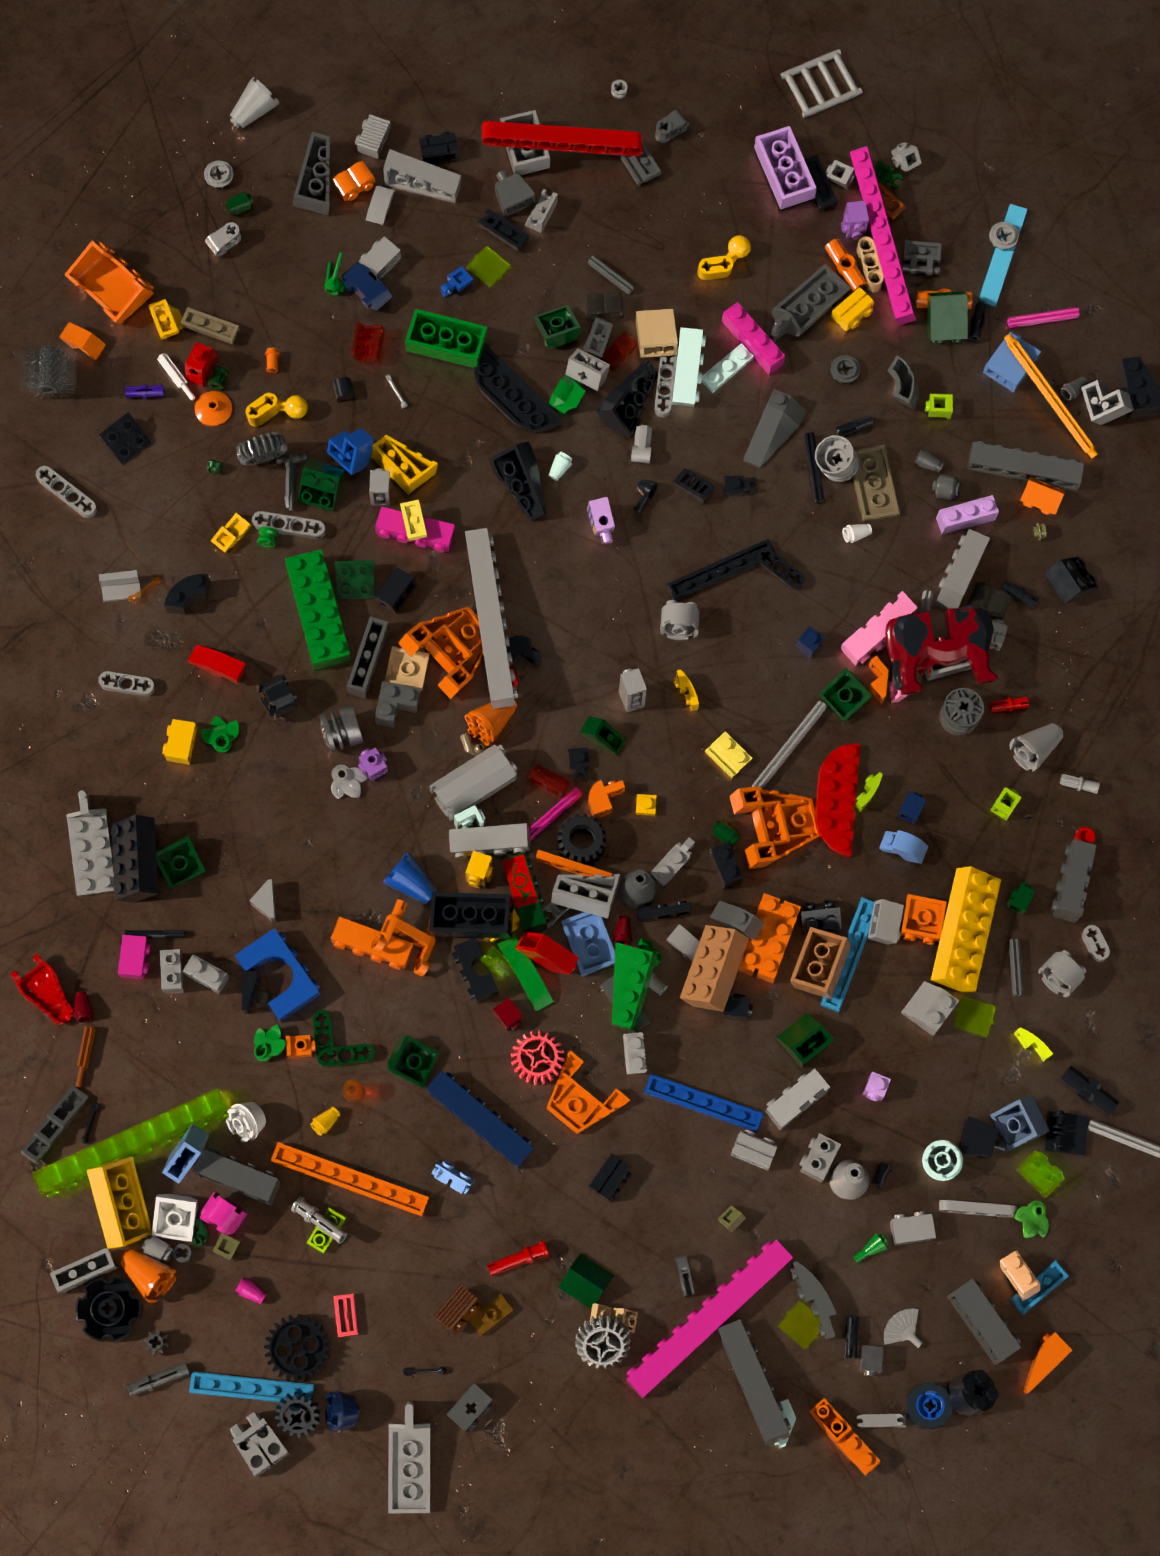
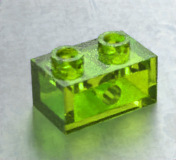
M1035 1150L1016 1171L1046 1198L1065 1178L1062 1176L1063 1173L1056 1166L1052 1167L1047 1162L1048 1158L1042 1152L1038 1153Z

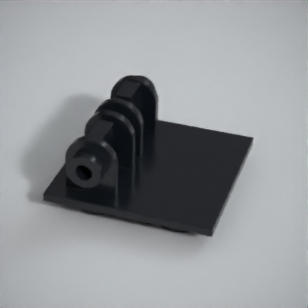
M129 412L99 434L102 438L101 441L109 447L122 465L151 443V440Z
M1056 1110V1112L1048 1111L1047 1127L1050 1132L1046 1133L1045 1151L1085 1156L1088 1116L1068 1114L1062 1110Z

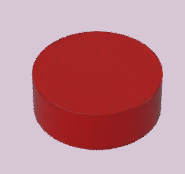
M1082 827L1077 831L1075 839L1093 844L1096 835L1091 828Z

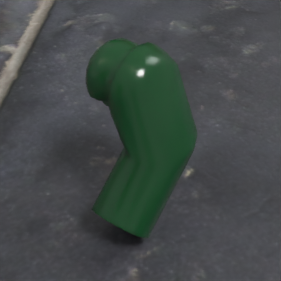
M198 1216L195 1219L197 1230L193 1237V1244L200 1247L205 1244L209 1235V1229L206 1222Z

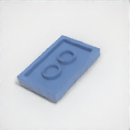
M584 912L561 921L571 951L579 957L576 964L582 977L615 965V951L602 917Z

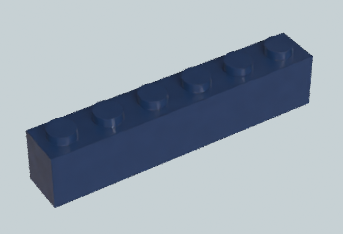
M441 1071L426 1088V1092L513 1166L519 1169L534 1151L533 1143L527 1137L521 1138L516 1134L518 1130L510 1123L507 1125L501 1121L502 1117L496 1111L490 1112L486 1108L487 1104L482 1099L472 1097L470 1095L472 1093L471 1090L465 1085L459 1086L455 1082L457 1079L451 1073L447 1072L445 1074Z

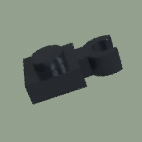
M725 476V496H744V491L751 494L757 493V488L750 486V484L757 483V478H749L747 481H744V476Z
M588 748L568 749L570 770L576 769L573 774L574 782H577L578 775H583L584 781L587 782L588 774L584 769L589 768Z

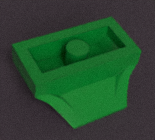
M564 375L556 386L548 405L555 412L564 416L568 410L578 406L586 390L583 389L580 382Z

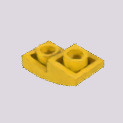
M677 670L676 677H673L675 688L679 689V694L687 693L684 694L685 703L690 706V711L698 710L699 701L692 683L682 670Z

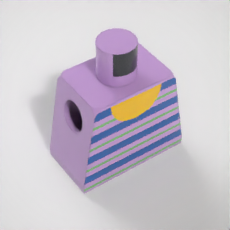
M608 497L589 501L587 512L594 536H600L602 544L613 542L611 533L614 531L615 525Z

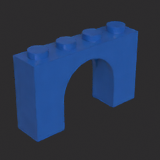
M274 928L237 953L235 957L245 971H254L266 962L273 960L285 962L292 968L293 981L290 987L268 1003L279 1021L283 1022L320 996L318 990L321 988L315 979L310 980L307 975L310 972L304 963H298L296 960L298 955L292 947H287L285 944L287 939L281 931L277 933Z

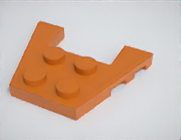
M570 1050L546 1109L573 1132L579 1134L628 1104L630 1099L616 1088L604 1104L597 1100L572 1079V1076L583 1065L584 1061Z

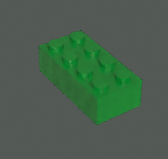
M415 309L405 340L406 351L472 368L478 367L483 346L488 336L487 326Z

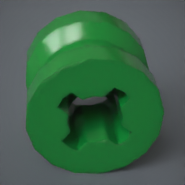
M260 527V537L257 539V544L266 548H274L276 546L275 537H277L278 531L271 527Z

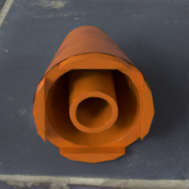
M135 1249L126 1250L120 1257L121 1266L144 1299L149 1303L158 1301L159 1299L156 1297L160 1294L164 1296L176 1280L174 1273L177 1272L175 1269Z

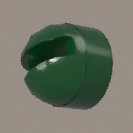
M208 459V472L218 474L222 469L223 463Z

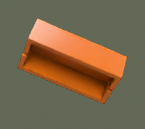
M764 893L756 917L765 925L755 941L749 938L738 971L753 976L754 970L758 969L756 978L773 984L801 906L785 900L783 904L779 903V898Z

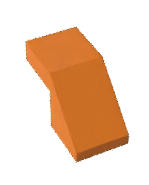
M71 322L67 324L59 336L72 349H81L93 360L98 358L106 346L93 333Z
M875 656L870 660L868 666L878 678L870 684L869 690L882 703L886 697L889 670Z

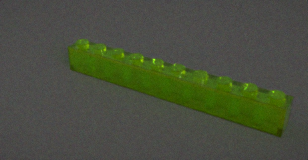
M216 1088L33 1172L32 1176L42 1197H47L48 1199L55 1197L59 1194L58 1191L64 1188L69 1190L78 1185L77 1182L84 1179L89 1181L88 1169L126 1157H134L138 1154L146 1155L152 1152V1148L158 1145L163 1147L170 1144L173 1138H182L192 1124L203 1129L208 1126L210 1121L223 1120L227 1117L226 1114H228L227 1111L229 1109L220 1089Z

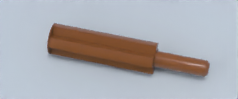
M85 1026L77 1063L79 1067L77 1087H82L85 1068L88 1069L96 1033V1028L91 1026Z

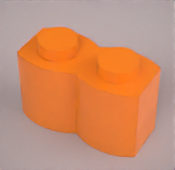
M360 161L352 165L348 170L333 177L332 183L344 201H352L358 197L360 192L369 191L373 188L375 177L364 161Z

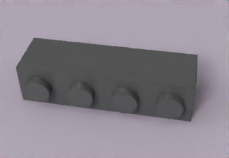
M370 616L346 686L348 694L367 698L389 632L388 621Z

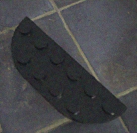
M486 344L483 346L479 365L474 367L476 384L481 393L509 421L517 427L531 432L548 431L563 423V419Z

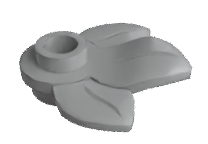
M337 765L333 768L331 774L333 779L331 785L332 794L337 799L341 798L344 793L352 798H359L361 795L360 782L367 780V775H363L358 767L348 768L346 765ZM339 771H344L345 776L343 778L339 777Z

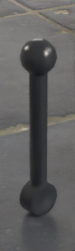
M97 1103L91 1105L92 1112L84 1136L81 1137L83 1144H86L89 1140L88 1134L95 1113L100 1108Z
M443 1366L439 1369H410L407 1367L403 1370V1373L406 1376L417 1373H439L443 1375L446 1373V1368Z

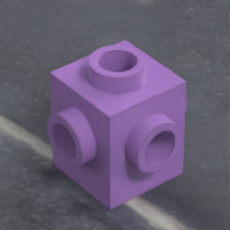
M369 748L360 754L358 767L363 775H368L371 781L388 772L387 765L385 764L387 759L382 751L378 752L376 748L372 750Z

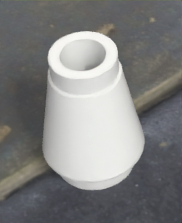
M847 525L842 530L843 538L846 542L854 543L872 534L871 525Z

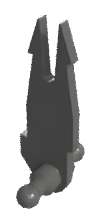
M290 452L284 457L276 458L278 464L285 463L286 467L285 505L286 508H289V511L293 510L297 478L296 465L300 461H308L309 456L307 454L299 455Z

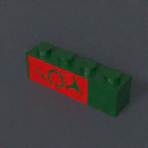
M523 852L501 859L523 931L538 933L547 930L546 923L550 921L547 911H542L541 905L544 902L541 893H536L535 887H538L536 876H531L530 870L533 869L530 858L526 859Z

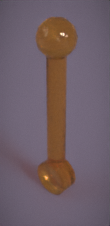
M154 577L151 583L133 596H129L128 602L133 603L135 598L150 587L158 585L161 581L160 578Z

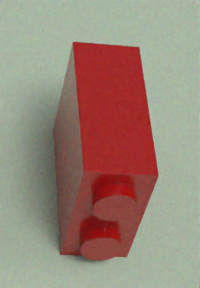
M524 931L515 948L549 972L570 975L575 970L579 959L578 956L545 934Z

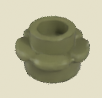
M1037 522L1036 527H1033L1034 538H1038L1039 541L1047 538L1045 524Z

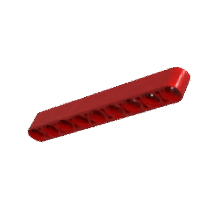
M486 121L482 123V143L487 146L639 156L643 153L642 134L634 131Z

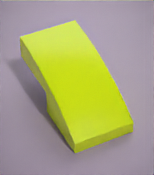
M1019 1028L1014 1032L1025 1050L1033 1046L1043 1062L1053 1055L1045 1043L1029 1031Z

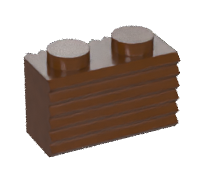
M460 1284L434 1314V1317L454 1335H457L458 1332H462L466 1328L471 1316L478 1314L482 1303Z

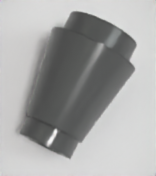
M1082 376L1064 384L1061 389L1063 398L1067 401L1075 400L1082 392L1081 387L1088 384L1087 379Z
M921 449L915 459V463L919 467L936 471L937 473L940 472L944 465L943 462L928 450Z

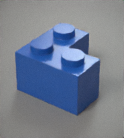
M362 428L351 434L345 430L329 439L327 453L353 475L368 467L374 439Z

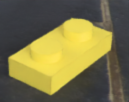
M419 500L400 503L408 541L426 538L427 533Z

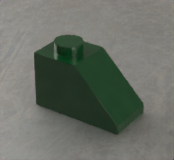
M588 716L579 732L591 743L618 756L627 740L604 719Z

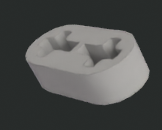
M1087 926L1082 932V939L1093 960L1102 962L1110 954L1109 947L1097 926ZM1089 930L1091 933H1096V935L1094 936V940L1092 937L1087 936ZM1098 948L1105 951L1102 954L1103 957L1100 954H1096Z

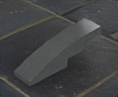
M72 1086L47 1114V1118L34 1132V1136L22 1148L21 1154L37 1165L64 1133L89 1097L75 1086Z

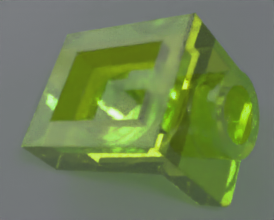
M492 946L480 961L490 972L503 979L507 976L508 971L504 968L505 964L503 962L505 957L496 947Z

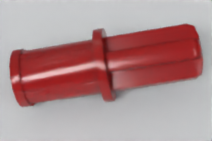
M1025 696L1012 699L1007 697L1004 700L991 701L990 710L991 712H1012L1017 709H1028L1029 704L1024 702H1029V700Z

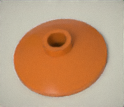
M209 391L201 395L196 401L195 414L198 420L207 426H220L230 418L232 403L224 393ZM216 404V407L210 408V405Z

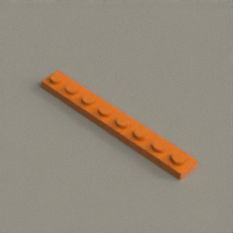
M279 1142L271 1158V1162L420 1217L423 1216L429 1200L428 1196Z

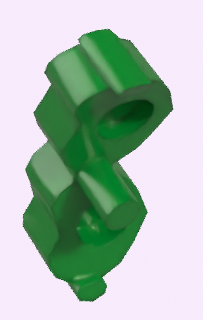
M643 938L638 941L637 945L644 950L653 952L657 956L656 967L662 961L661 953L653 948L651 941Z

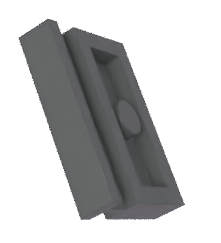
M644 143L641 155H620V159L638 186L661 175L660 168Z

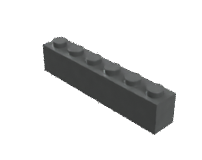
M983 441L973 442L970 448L967 469L1028 481L1031 476L1056 487L1078 491L1082 481L1084 463L1076 459L1066 460L1055 455L1045 456L1040 452L1030 453L1020 448L1009 449L1003 445L994 446Z
M739 1319L718 1328V1335L766 1447L789 1438L790 1423L787 1417L783 1419L780 1412L783 1411L780 1400H775L772 1392H775L771 1380H766L764 1374L767 1371L763 1361L759 1362L756 1355L759 1352L755 1343H750L748 1337L751 1334L746 1324L743 1325Z

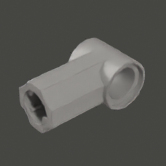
M647 425L636 426L631 462L650 464L652 428Z

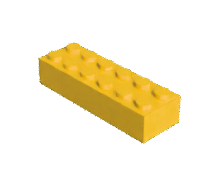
M972 866L956 869L931 976L932 981L961 993L976 991L1001 879Z

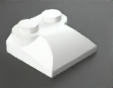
M158 1194L155 1202L152 1236L192 1242L198 1200L188 1196Z

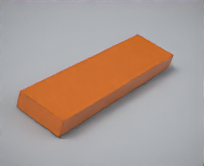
M538 850L536 854V862L573 874H583V876H595V874H602V876L613 875V873Z

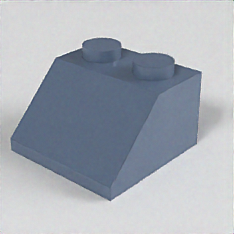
M1032 1095L1021 1098L990 1115L1001 1139L1007 1141V1151L1050 1132Z

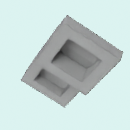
M376 186L366 221L384 226L395 190Z
M679 924L666 941L682 953L681 955L692 963L700 941Z

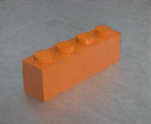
M342 917L338 918L331 936V942L334 943V947L345 950V948L351 949L352 953L358 956H370V959L377 963L387 962L390 967L400 970V968L406 969L414 949L413 943L391 936L388 945L386 944L383 950L377 953L371 949V944L380 931Z

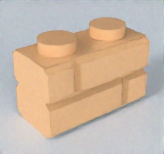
M1014 1251L1000 1260L1001 1270L1015 1290L1018 1291L1023 1301L1040 1291L1039 1281L1018 1251Z

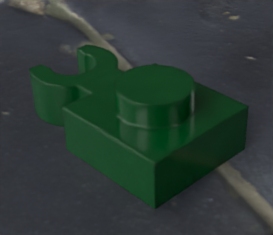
M878 161L874 167L878 182L882 183L885 187L887 183H890L892 188L898 190L899 186L894 182L896 180L903 181V176L893 174L895 172L893 168Z

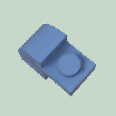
M898 830L897 833L886 831L879 849L883 852L899 854L905 861L922 864L929 846L918 837Z

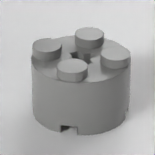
M675 600L667 601L661 611L660 633L662 635L663 632L666 633L667 638L673 640H688L689 636L692 635L693 638L696 637L699 631L700 615L697 604L694 602L678 603Z
M1063 950L1062 952H1055L1039 968L1038 972L1039 974L1042 972L1043 977L1041 979L1051 991L1056 994L1061 992L1064 994L1062 997H1068L1085 979L1086 969L1081 964H1077L1069 952Z

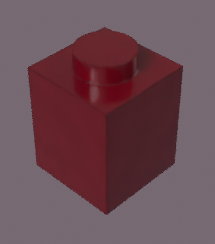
M509 997L493 1008L494 1015L507 1031L510 1029L515 1030L522 1024L523 1015Z

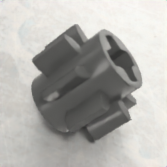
M157 1330L154 1335L148 1332L150 1337L143 1339L148 1344L145 1351L152 1349L153 1356L159 1351L164 1354V1347L170 1346L165 1343V1339L168 1336L164 1335L161 1337L160 1330ZM158 1338V1340L161 1342V1345H157L155 1348V1346L152 1345V1341H156V1339Z

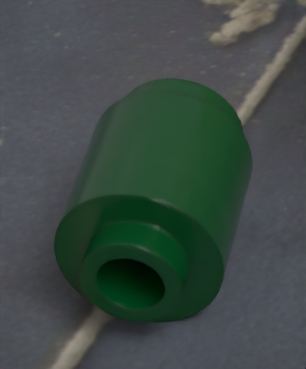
M245 191L228 198L229 200L225 202L230 215H238L252 209L251 205L254 204L251 195L246 194Z
M724 819L721 822L717 820L711 829L714 831L712 834L723 843L729 842L731 847L735 845L741 836L738 829Z

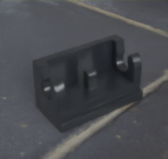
M397 567L375 598L380 601L381 606L396 615L417 586L414 576Z

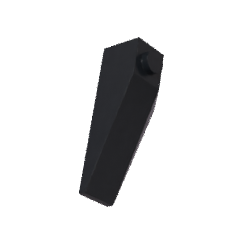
M649 359L645 360L617 386L596 410V413L607 427L627 438H631L636 431V426L640 425L642 420L640 419L641 412L646 408L647 404L645 401L647 395L651 393L658 374Z
M529 441L515 444L489 458L496 477L500 481L502 480L508 487L506 490L515 496L518 500V505L530 521L547 514L537 461Z

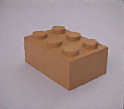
M810 927L790 979L793 987L831 999L851 947L848 938Z

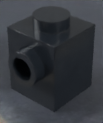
M743 994L729 996L724 1009L723 1019L747 1021L748 1016H752L753 1004H749L750 998H745Z

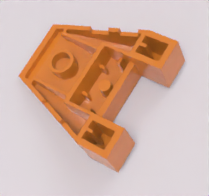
M469 606L449 612L447 615L437 616L432 620L418 623L398 642L411 657L424 647L448 672L438 686L450 699L460 692L472 679L483 656L478 616Z
M757 786L739 788L729 796L734 814L751 812L759 843L752 844L743 851L748 870L767 867L819 837L815 825V808L812 798L794 794H782L775 790H763L762 787Z

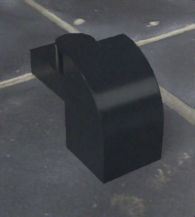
M520 635L509 638L510 646L506 647L507 652H511L512 664L509 665L514 667L521 657L536 668L542 663L541 653L534 647L530 648V638Z

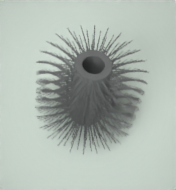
M45 345L39 348L34 347L32 350H24L31 351L29 354L32 355H25L31 356L28 358L32 360H27L31 362L21 363H30L27 366L34 368L24 367L25 364H23L21 368H29L28 371L31 372H23L30 374L21 375H28L32 378H30L31 380L21 379L28 380L29 382L26 383L30 384L19 383V385H29L27 387L34 389L32 392L38 390V394H58V392L66 391L61 388L76 390L66 388L69 387L66 385L76 384H67L69 381L65 382L67 378H74L73 376H75L74 374H66L75 373L71 372L72 369H65L75 368L68 367L70 364L66 363L72 364L74 362H67L70 360L66 358H71L67 356L78 355H68V352H61L58 348L60 345L57 348ZM67 379V380H72V381H73L72 383H77V382H74V380H76V379Z

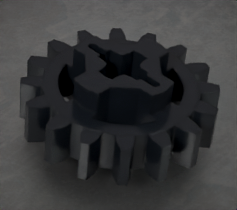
M295 1391L293 1397L288 1393L286 1400L281 1398L280 1405L276 1407L275 1419L279 1420L277 1427L283 1426V1433L287 1430L290 1431V1437L297 1433V1437L300 1438L302 1432L307 1436L309 1435V1429L314 1431L316 1428L315 1424L319 1423L320 1418L318 1416L320 1415V1410H316L318 1403H312V1396L308 1399L305 1398V1392H303L302 1396H298V1392ZM308 1409H309V1411H310V1413H311V1418H310V1415L307 1413V1410H308Z

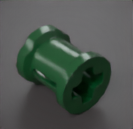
M214 366L212 378L207 384L215 390H223V384L226 376L229 375V371L223 367Z

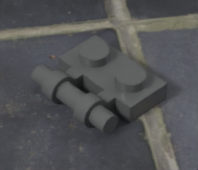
M905 240L903 260L910 261V265L903 264V272H909V274L926 273L928 276H932V274L939 275L940 267H933V263H940L941 243ZM916 262H927V266L916 265Z

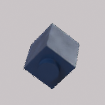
M809 626L798 639L796 648L811 659L822 646L825 637Z
M909 791L897 817L914 825L926 799L920 793Z

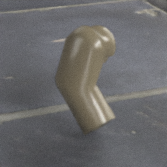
M469 733L460 736L467 753L477 756L485 751L483 744L479 745L472 742Z

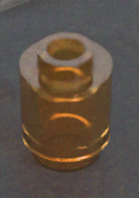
M356 1080L347 1081L342 1089L345 1099L351 1103L359 1102L364 1094L361 1083ZM351 1088H356L354 1093L349 1092Z

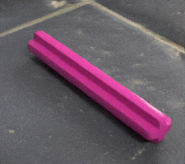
M1078 307L1014 316L1007 319L1008 328L1075 319L1079 317L1080 312Z
M577 787L529 828L530 842L582 797V792Z

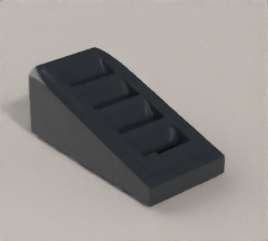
M686 468L673 481L676 486L702 505L715 489L714 485ZM685 475L688 476L684 483L680 482ZM691 479H692L694 482L691 484L690 487L687 486V484H688V483L691 481ZM699 484L700 486L694 490L693 488ZM704 488L705 491L702 494L699 493Z
M259 971L243 972L241 1010L244 1014H248L260 980Z

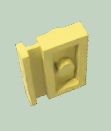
M726 731L705 750V753L731 778H734L737 773L752 761V757Z

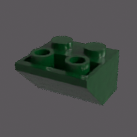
M309 459L303 467L297 501L334 511L342 488L345 469Z
M808 1013L776 1037L800 1068H803L834 1041L826 1029Z

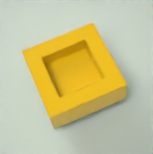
M637 794L636 815L655 816L657 795Z

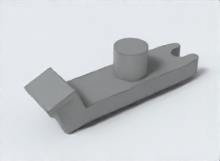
M863 1414L856 1417L863 1421L857 1424V1427L861 1428L906 1427L905 1414Z

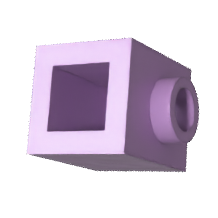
M872 1072L863 1094L870 1100L882 1101L891 1079Z

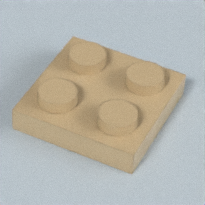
M392 646L384 682L417 687L423 691L430 653L418 651L411 657L403 648Z

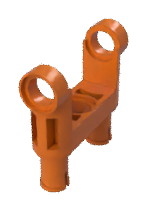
M397 899L392 913L386 917L381 932L373 939L371 949L377 953L381 952L384 946L388 945L392 933L420 947L413 965L415 966L414 973L422 977L430 966L429 957L436 943L435 936L429 932L430 918L424 932L404 922L402 918L408 903Z

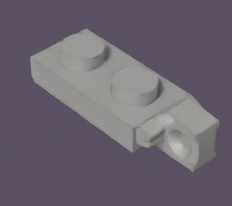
M689 837L683 845L681 843L675 845L650 872V875L665 887L692 855L690 850L695 845V841Z

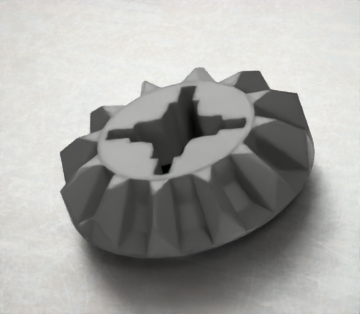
M841 355L832 361L830 373L833 379L839 381L840 384H849L858 377L860 366L855 358ZM843 364L846 369H849L847 375L844 374V371H840L842 370Z

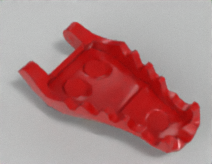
M37 953L33 956L34 961L38 964L35 968L21 978L15 970L10 975L20 993L28 1001L46 1013L56 1025H63L73 1017L74 1011L66 1000L56 973Z

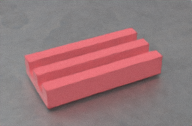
M354 1293L334 1296L338 1338L359 1335ZM348 1298L351 1301L354 1331H350L347 1307ZM341 1299L343 1301L346 1332H342L339 1309V1300Z

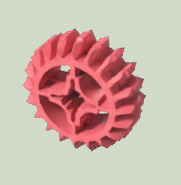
M531 1031V1038L523 1034L524 1042L517 1039V1044L520 1047L513 1046V1050L517 1053H511V1058L517 1059L513 1060L511 1065H518L514 1072L522 1071L519 1078L522 1079L526 1075V1083H529L531 1078H533L534 1085H537L538 1079H541V1083L545 1084V1077L551 1082L553 1080L551 1074L558 1076L559 1073L556 1069L562 1070L563 1068L558 1063L565 1060V1058L559 1057L564 1054V1050H557L561 1047V1043L553 1044L556 1041V1037L554 1036L549 1040L548 1032H546L544 1037H541L542 1031H538V1036H534V1032ZM540 1043L535 1050L525 1049L530 1044ZM546 1045L552 1050L554 1061L544 1054ZM540 1050H541V1059H542V1060H541V1061L539 1060V1062H536V1064H535V1066H534V1062H535V1061H534V1056H533V1055L539 1054V1052H540ZM521 1054L531 1061L529 1070L524 1067L521 1061ZM539 1066H551L544 1072L535 1073Z

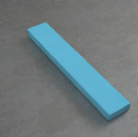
M1013 204L1009 205L1004 222L1012 224L1017 229L1018 234H1020L1027 209ZM1001 231V235L999 238H1003L1006 242L1007 236H1004V234ZM1015 246L1009 250L995 248L979 296V302L996 307Z

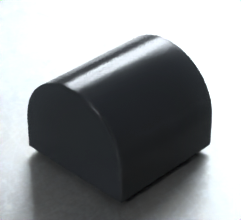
M341 377L333 381L332 384L337 402L355 398L352 382L349 377Z

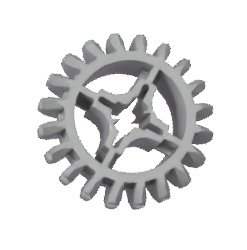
M600 1314L599 1319H595L592 1316L591 1322L585 1320L584 1326H579V1333H576L575 1347L577 1348V1354L581 1356L583 1362L587 1361L589 1366L595 1363L597 1369L600 1365H603L606 1369L608 1364L614 1367L615 1361L621 1363L622 1357L626 1358L627 1351L630 1349L629 1343L631 1339L629 1330L625 1328L623 1322L618 1323L617 1317L611 1320L608 1314L605 1319ZM609 1332L615 1334L618 1337V1339L615 1338V1336L610 1335ZM588 1345H591V1347L595 1348L597 1351L592 1350Z

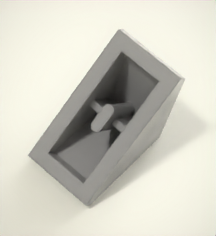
M268 879L249 901L255 909L271 922H276L274 885L272 879Z

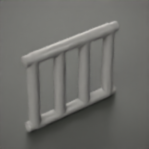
M840 49L780 74L782 79H786L803 111V118L863 93L862 89L858 88L844 64ZM832 59L835 60L851 91L841 94L825 62ZM815 66L819 67L835 98L825 101L808 69ZM802 72L819 105L809 108L792 76Z

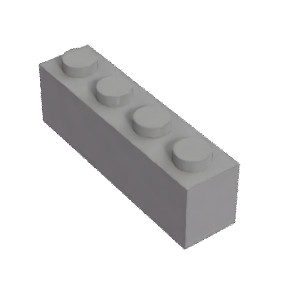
M527 823L449 830L450 853L456 859H466L467 856L472 855L473 851L485 855L494 854L495 856H504L509 852H514V854L524 852L525 854V851H530V833Z

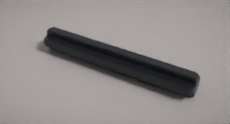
M809 432L805 434V442L814 501L816 504L823 503L825 499L820 468L815 460V450L817 448L814 432Z

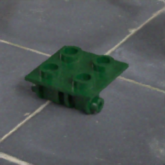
M373 560L335 561L337 599L375 598Z

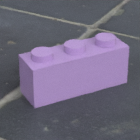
M991 495L941 509L937 514L936 520L941 534L944 535L994 521L999 511L994 497Z

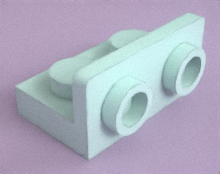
M474 805L454 815V825L456 829L472 827V823L475 822L477 827H484L486 818L482 810H477Z

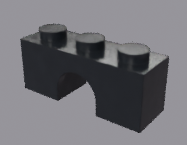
M476 938L453 946L454 952L452 956L455 963H459L462 968L459 972L463 982H468L470 988L467 991L471 1000L475 999L478 1004L499 995L491 973L479 976L472 970L473 965L483 959V954Z

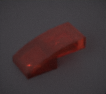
M624 331L613 341L612 346L603 353L602 358L599 359L610 364L609 369L614 371L636 348L638 341Z

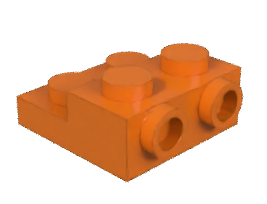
M908 894L900 929L901 935L904 936L903 939L908 941H915V938L922 939L923 943L928 945H934L935 942L938 943L941 937L947 901Z

